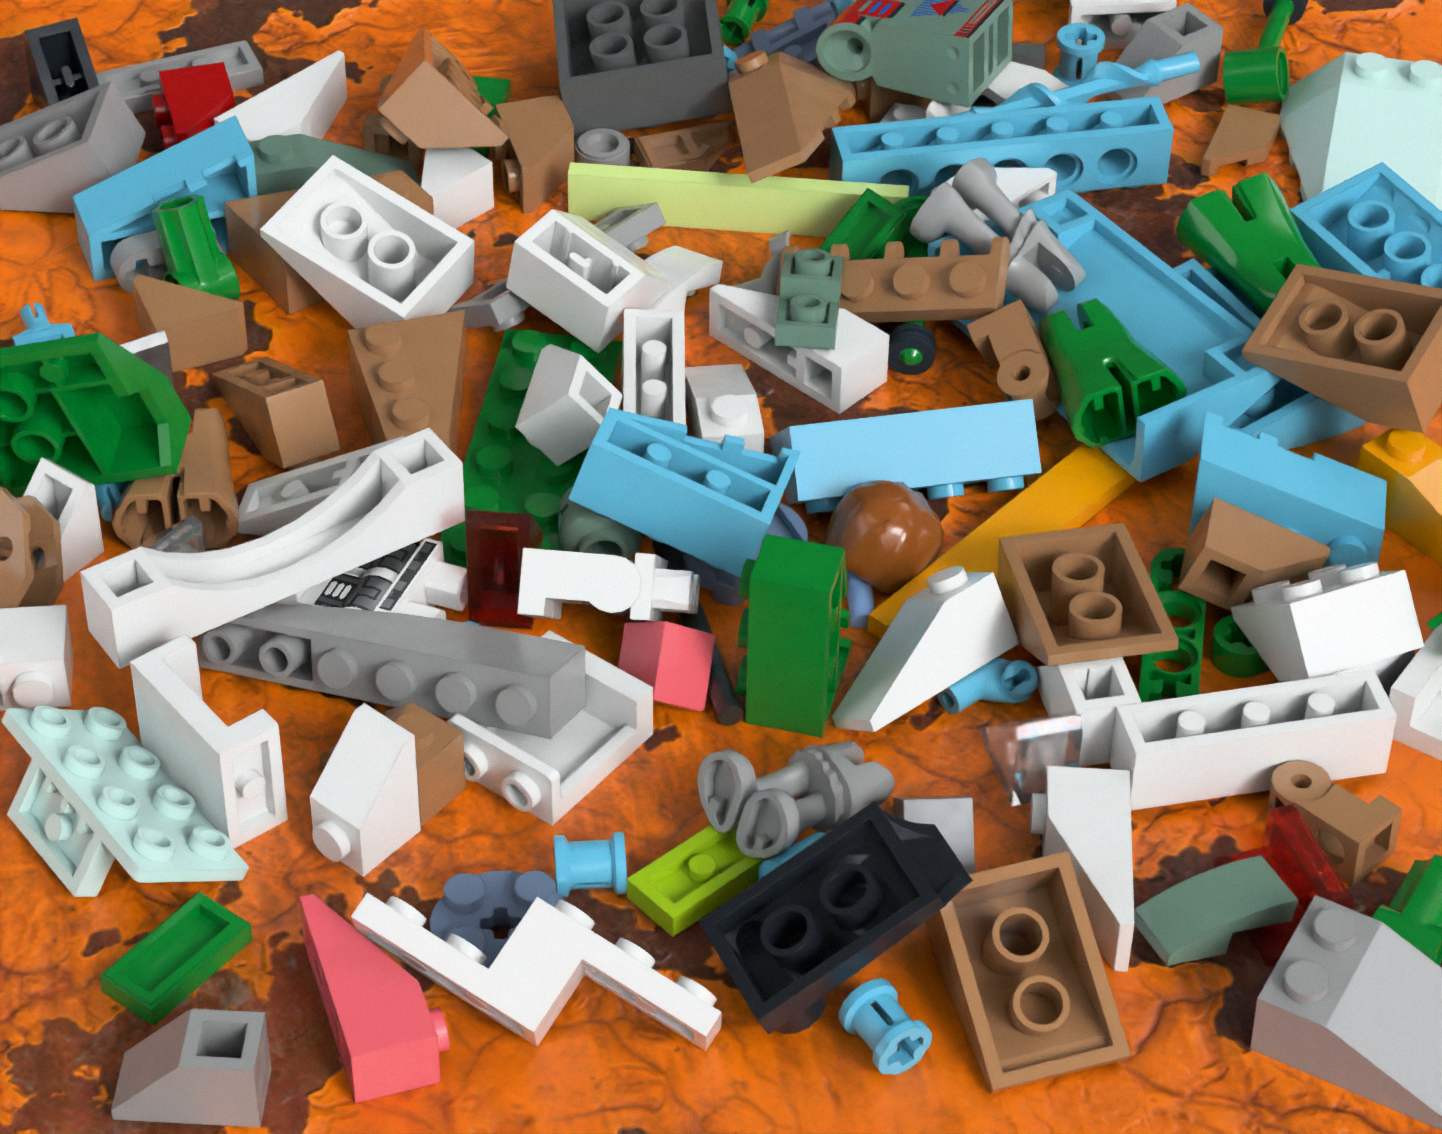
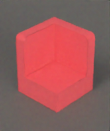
M667 621L625 623L618 668L652 686L653 702L689 711H702L706 704L716 635Z

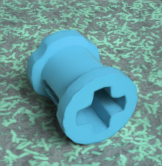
M1071 23L1059 29L1056 43L1061 50L1060 63L1054 69L1053 76L1069 87L1079 85L1086 74L1097 64L1098 53L1103 50L1105 45L1103 31L1098 27L1085 23ZM1078 39L1082 40V45H1076ZM1076 72L1081 73L1080 79L1076 78Z
M613 832L610 839L567 841L565 835H554L556 891L561 897H568L570 890L613 888L616 894H627L624 832Z
M879 978L861 984L849 994L841 1005L838 1020L848 1033L859 1034L873 1051L872 1062L881 1074L898 1075L909 1070L922 1059L925 1051L932 1043V1033L923 1021L912 1020L898 1004V993L888 980Z

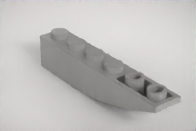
M270 604L197 636L199 667L392 707H399L413 702L436 716L451 718L456 713H459L479 725L548 739L557 734L586 706L584 645L465 622L339 607Z

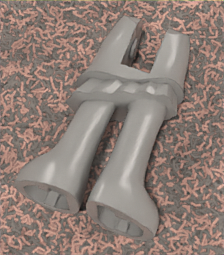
M979 157L970 160L958 170L953 179L952 186L944 182L931 193L913 218L910 233L922 243H931L950 233L970 247L977 255L990 254L992 239L1000 236L973 212L976 209L980 210L1011 239L1009 242L1010 257L1005 292L1021 299L1024 304L1033 310L1045 314L1059 301L1055 286L1066 292L1073 291L1085 279V271L1070 251L1051 233L1044 219L1038 222L1031 207L1023 215L997 185L998 176L994 166L987 159Z
M845 741L829 745H809L803 750H796L794 755L789 758V765L757 778L749 759L733 749L716 751L703 759L698 769L697 786L703 809L716 831L727 833L737 829L736 844L741 853L751 858L766 859L787 851L797 839L798 834L809 828L826 834L829 830H833L872 802L876 801L880 805L892 794L895 780L891 772L879 762L863 763V749L854 741Z

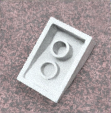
M334 155L260 229L261 237L355 329L369 327L376 323H392L446 313L474 283L475 240Z

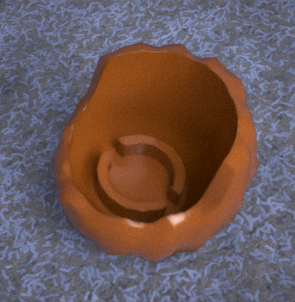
M876 480L859 483L839 501L830 517V522L825 532V545L845 548L846 569L848 571L854 572L859 579L877 590L887 594H894L933 563L943 546L944 531L939 516L930 508L922 493L911 490L904 482Z

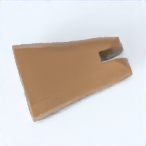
M195 409L192 433L187 435L177 474L128 481L117 504L112 527L116 536L125 541L132 549L140 546L154 550L224 548L230 539L238 533L239 510L231 474L229 442L226 426L219 409Z

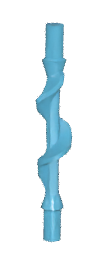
M1195 51L1156 61L1151 57L1134 69L1118 63L1102 61L1097 63L1086 74L1079 85L1052 92L1043 84L1038 82L1030 83L1018 89L1003 103L995 107L972 106L970 111L951 116L1087 103L1088 100L1097 95L1133 87L1160 86V83L1163 81L1197 73L1200 71V63Z

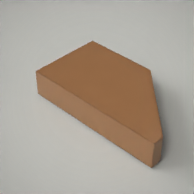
M1228 104L1202 159L1200 175L1206 177L1218 174L1219 167L1239 161L1244 167L1266 161L1279 133L1281 115Z
M724 121L634 138V154L641 167L707 172L733 142L734 125L732 121Z

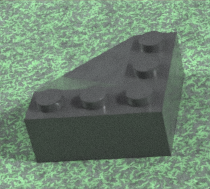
M552 0L559 86L563 103L574 125V139L584 132L596 128H609L616 131L641 127L655 128L665 123L695 118L709 119L719 114L733 112L716 0Z

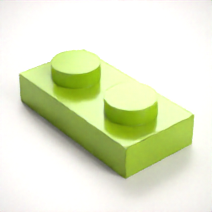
M711 824L628 877L627 898L668 934L674 937L758 881L759 867L761 863L769 858H751L741 853L736 844L737 829L721 833L716 831Z

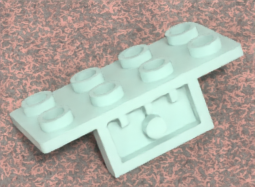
M40 705L34 709H6L1 720L2 724L32 758L7 816L74 897H97L115 858L128 874L139 883L242 881L249 866L231 847L229 838L217 830L195 806L194 798L186 791L178 788L160 768L161 762L159 758L149 750L142 748L140 741L126 727V721L118 713L104 707H92L89 710H66Z

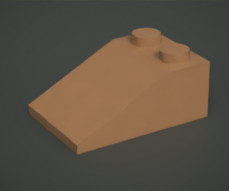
M1296 264L1241 351L1244 359L1366 422L1424 434L1442 404V289Z
M1125 523L999 538L998 587L1019 644L1046 666L1178 650L1179 639Z
M1068 851L969 874L973 881L955 895L945 907L925 921L940 975L991 1093L1126 1060L1131 1057Z

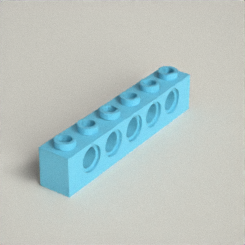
M1159 96L831 127L829 180L909 186V197H929L931 190L954 177L958 170L967 162L980 157L987 159L994 167L1050 168L1057 172L1055 194L1067 189H1071L1075 193H1086L1093 190L1123 187L1139 188L1144 185L1167 183L1174 128Z

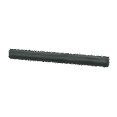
M653 540L652 549L654 554L668 561L667 569L688 571L680 550ZM700 600L698 602L697 614L677 613L682 626L713 634ZM715 641L707 692L718 721L722 725L729 726L738 723L744 713Z

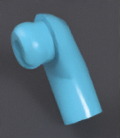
M995 658L942 690L937 695L943 708L950 714H957L979 700L1017 704L1028 700L1032 696L1039 682L1038 673L1035 667L1027 661H1010Z

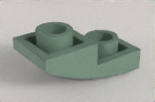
M814 248L784 254L774 346L835 350L843 274V256H831L824 250Z
M1259 855L1213 868L1170 887L1134 909V924L1165 965L1170 966L1226 954L1232 934L1235 932L1291 921L1298 899L1263 856Z

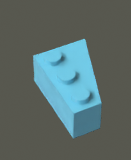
M236 115L72 196L78 241L94 281L116 277L110 265V255L114 247L128 237L155 231L156 227L151 210L155 209L159 203L175 197H184L192 194L203 196L213 231L222 246L224 254L229 253L224 202L258 196L254 153ZM145 259L136 261V268L134 270L141 269L142 261Z
M609 407L589 447L568 500L590 509L597 515L608 517L637 530L657 542L665 543L703 560L716 569L727 571L741 578L745 560L747 558L754 559L801 451L782 447L778 456L744 449V438L725 434L722 442L717 443L687 436V425Z
M1208 410L1205 411L1189 536L1213 498L1216 497L1329 546V557L1321 568L1339 564H1346V567L1368 562H1377L1378 564L1385 530L1387 480L1318 453H1314L1311 459L1278 447L1277 437L1260 431L1255 438L1224 426L1223 416Z

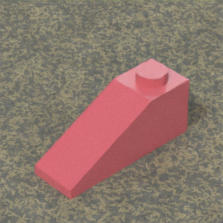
M310 894L299 897L304 945L355 1103L440 1083L439 1052L450 1049L447 1026L441 1008L428 1009L419 981L316 895Z

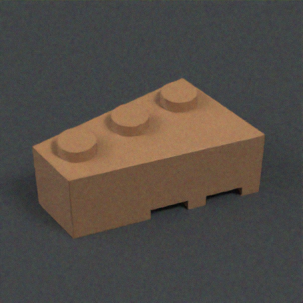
M402 170L369 176L434 216L433 197ZM299 189L224 202L229 257L289 315L325 300L260 235V229Z
M465 310L392 323H376L369 327L347 330L351 386L372 445L401 436L405 438L430 428L456 455L459 416L462 412L463 384L467 372Z

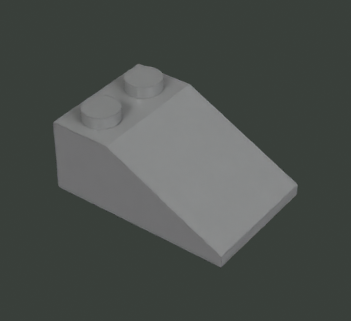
M111 81L0 126V210L75 213L73 195L137 163L146 132Z
M1315 895L1257 998L1250 1049L1442 1131V968L1383 922Z

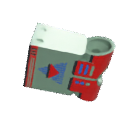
M856 0L819 36L816 45L817 58L827 73L840 80L853 82L873 77L876 85L969 108L1012 61L1013 0Z

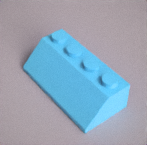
M1033 399L789 426L769 437L771 451L774 456L779 455L782 447L801 451L784 493L788 505L805 503L807 514L833 512L845 494L850 492L859 483L868 481L904 482L911 490L927 489L928 500L964 496V484L987 482L988 493L1024 489V477L1042 473Z

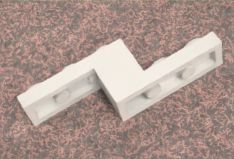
M367 893L351 916L355 928L372 943L536 1047H538L584 975L704 1051L708 1049L721 1029L722 1012L713 1007L717 998L710 991L684 976H680L678 981L674 983L652 969L656 961L641 947L624 938H619L615 945L591 931L595 923L588 915L563 900H559L555 907L536 897L489 969L482 965L487 957L477 947L455 934H450L446 942L422 927L427 919L419 911L397 897L390 896L385 904Z

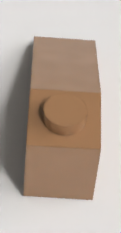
M267 356L211 373L215 387L266 460L291 471L323 461L322 456L341 450L322 379Z

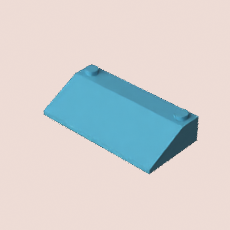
M1071 189L1018 208L1024 215L1031 207L1038 222L1044 219L1051 233L1076 258L1086 275L1085 279L1073 291L1066 292L1055 286L1059 301L1045 314L1035 311L1024 304L1038 329L1039 320L1042 316L1063 309L1076 330H1081L1077 316V304L1097 298L1115 314L1140 344L1172 369L1187 388L1186 397L1137 417L1136 434L1098 446L1140 483L1189 462L1200 452L1206 410L1223 416V425L1228 427L1282 379L1244 359L1241 350L1253 333L1250 328ZM992 220L985 221L1000 237H1007L1010 242L1011 239ZM953 235L928 243V257H938L940 255L943 239H957L960 248L959 256L977 255L970 247ZM1005 292L1003 307L1019 299ZM977 319L950 321L971 338L967 324ZM1061 399V403L1055 411L1067 420Z

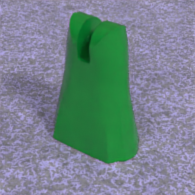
M1260 173L1238 181L1236 185L1232 186V201L1224 190H1215L1192 199L1181 214L1175 229L1178 240L1228 279L1263 314L1270 307L1296 264L1322 268L1306 245L1280 188L1267 173Z
M1093 298L1077 304V316L1081 327L1079 331L1076 330L1063 309L1046 314L1040 318L1039 332L1041 342L1053 370L1067 420L1076 440L1084 442L1088 447L1095 448L1136 434L1137 417L1186 397L1187 388L1176 373L1140 344L1115 314L1099 299Z

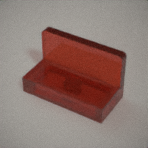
M1294 803L1268 810L1262 847L1218 857L1214 860L1213 868L1238 860L1262 855L1298 899L1291 921L1246 930L1263 961L1270 967L1276 966L1315 895L1353 910L1354 906L1352 897Z

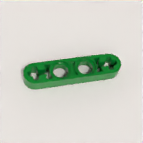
M1185 548L1162 550L1154 556L1151 563L1150 579L1167 615L1182 617L1189 621L1190 625L1173 627L1179 639L1178 650L1142 654L1138 695L1142 703L1161 700V697L1178 698L1199 694L1206 600L1185 591L1171 590L1172 578H1180ZM1160 660H1174L1184 664L1186 669L1180 672H1168L1158 668L1155 663Z

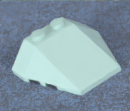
M1345 52L1289 86L1288 98L1286 101H1282L1279 135L1281 139H1286L1290 150L1288 160L1291 168L1297 169L1301 180L1300 193L1303 201L1383 162L1442 211V65L1429 60L1414 62L1385 58L1380 54L1371 52L1362 54Z

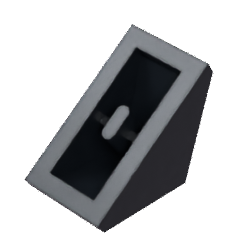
M77 18L24 31L23 37L32 98L40 110L100 86Z

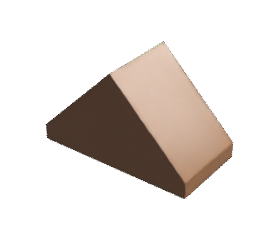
M137 274L132 280L138 328L143 337L165 330L169 341L172 373L243 356L247 351L243 302Z

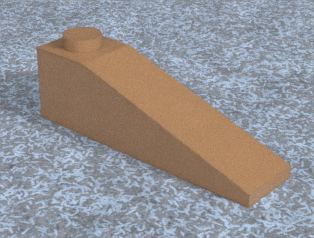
M422 27L415 34L378 100V110L384 115L379 120L381 126L401 144L404 145L410 139L420 149L502 146L509 139L508 130L503 121L495 114L491 118L487 116L493 107L477 91L479 87L465 66Z
M759 50L738 59L734 63L736 69L729 72L728 86L746 170L751 183L805 162L825 139L822 131L825 128L836 126L841 120L837 108L839 107L840 111L850 109L856 103L853 83L837 79L823 68L781 51L767 56L765 50Z

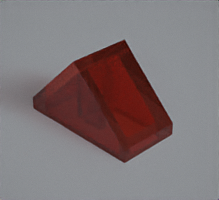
M468 509L465 515L468 620L479 623L481 626L532 630L535 618L517 614L523 548L542 549L544 536L542 530L532 514Z

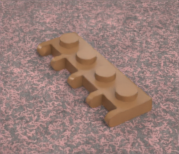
M994 237L991 243L990 254L959 256L960 248L957 239H943L938 257L904 258V247L901 241L887 242L884 259L850 260L847 244H833L831 247V256L844 257L839 308L848 310L868 323L979 319L1003 307L1010 257V243L1007 237ZM784 246L782 250L775 294L777 296H780L784 254L796 253L800 250L798 246Z

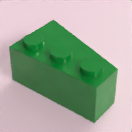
M766 534L757 559L747 558L745 560L739 584V597L749 600V608L746 607L741 617L738 631V646L747 648V655H744L741 661L736 687L737 694L746 696L745 723L823 738L852 651V639L840 637V627L848 629L850 622V611L841 609L842 598L846 599L848 592L845 548Z

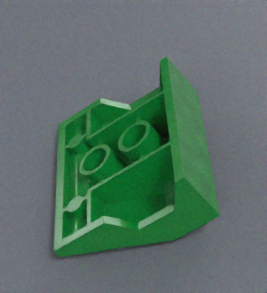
M100 332L0 348V486L7 488L15 498L24 495L41 457L53 461L95 486L177 474L192 418L166 375Z

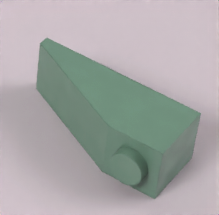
M303 134L271 135L262 140L249 141V145L254 153L258 196L301 188L332 155L367 176L402 170L421 187L412 161Z

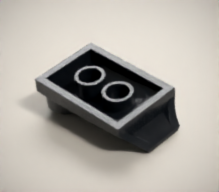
M874 801L699 920V923L763 1029L768 1034L773 1031L782 1034H793L809 1028L820 1018L826 1007L827 995L830 991L940 911L973 880L935 824H922L903 820L883 811L877 802Z

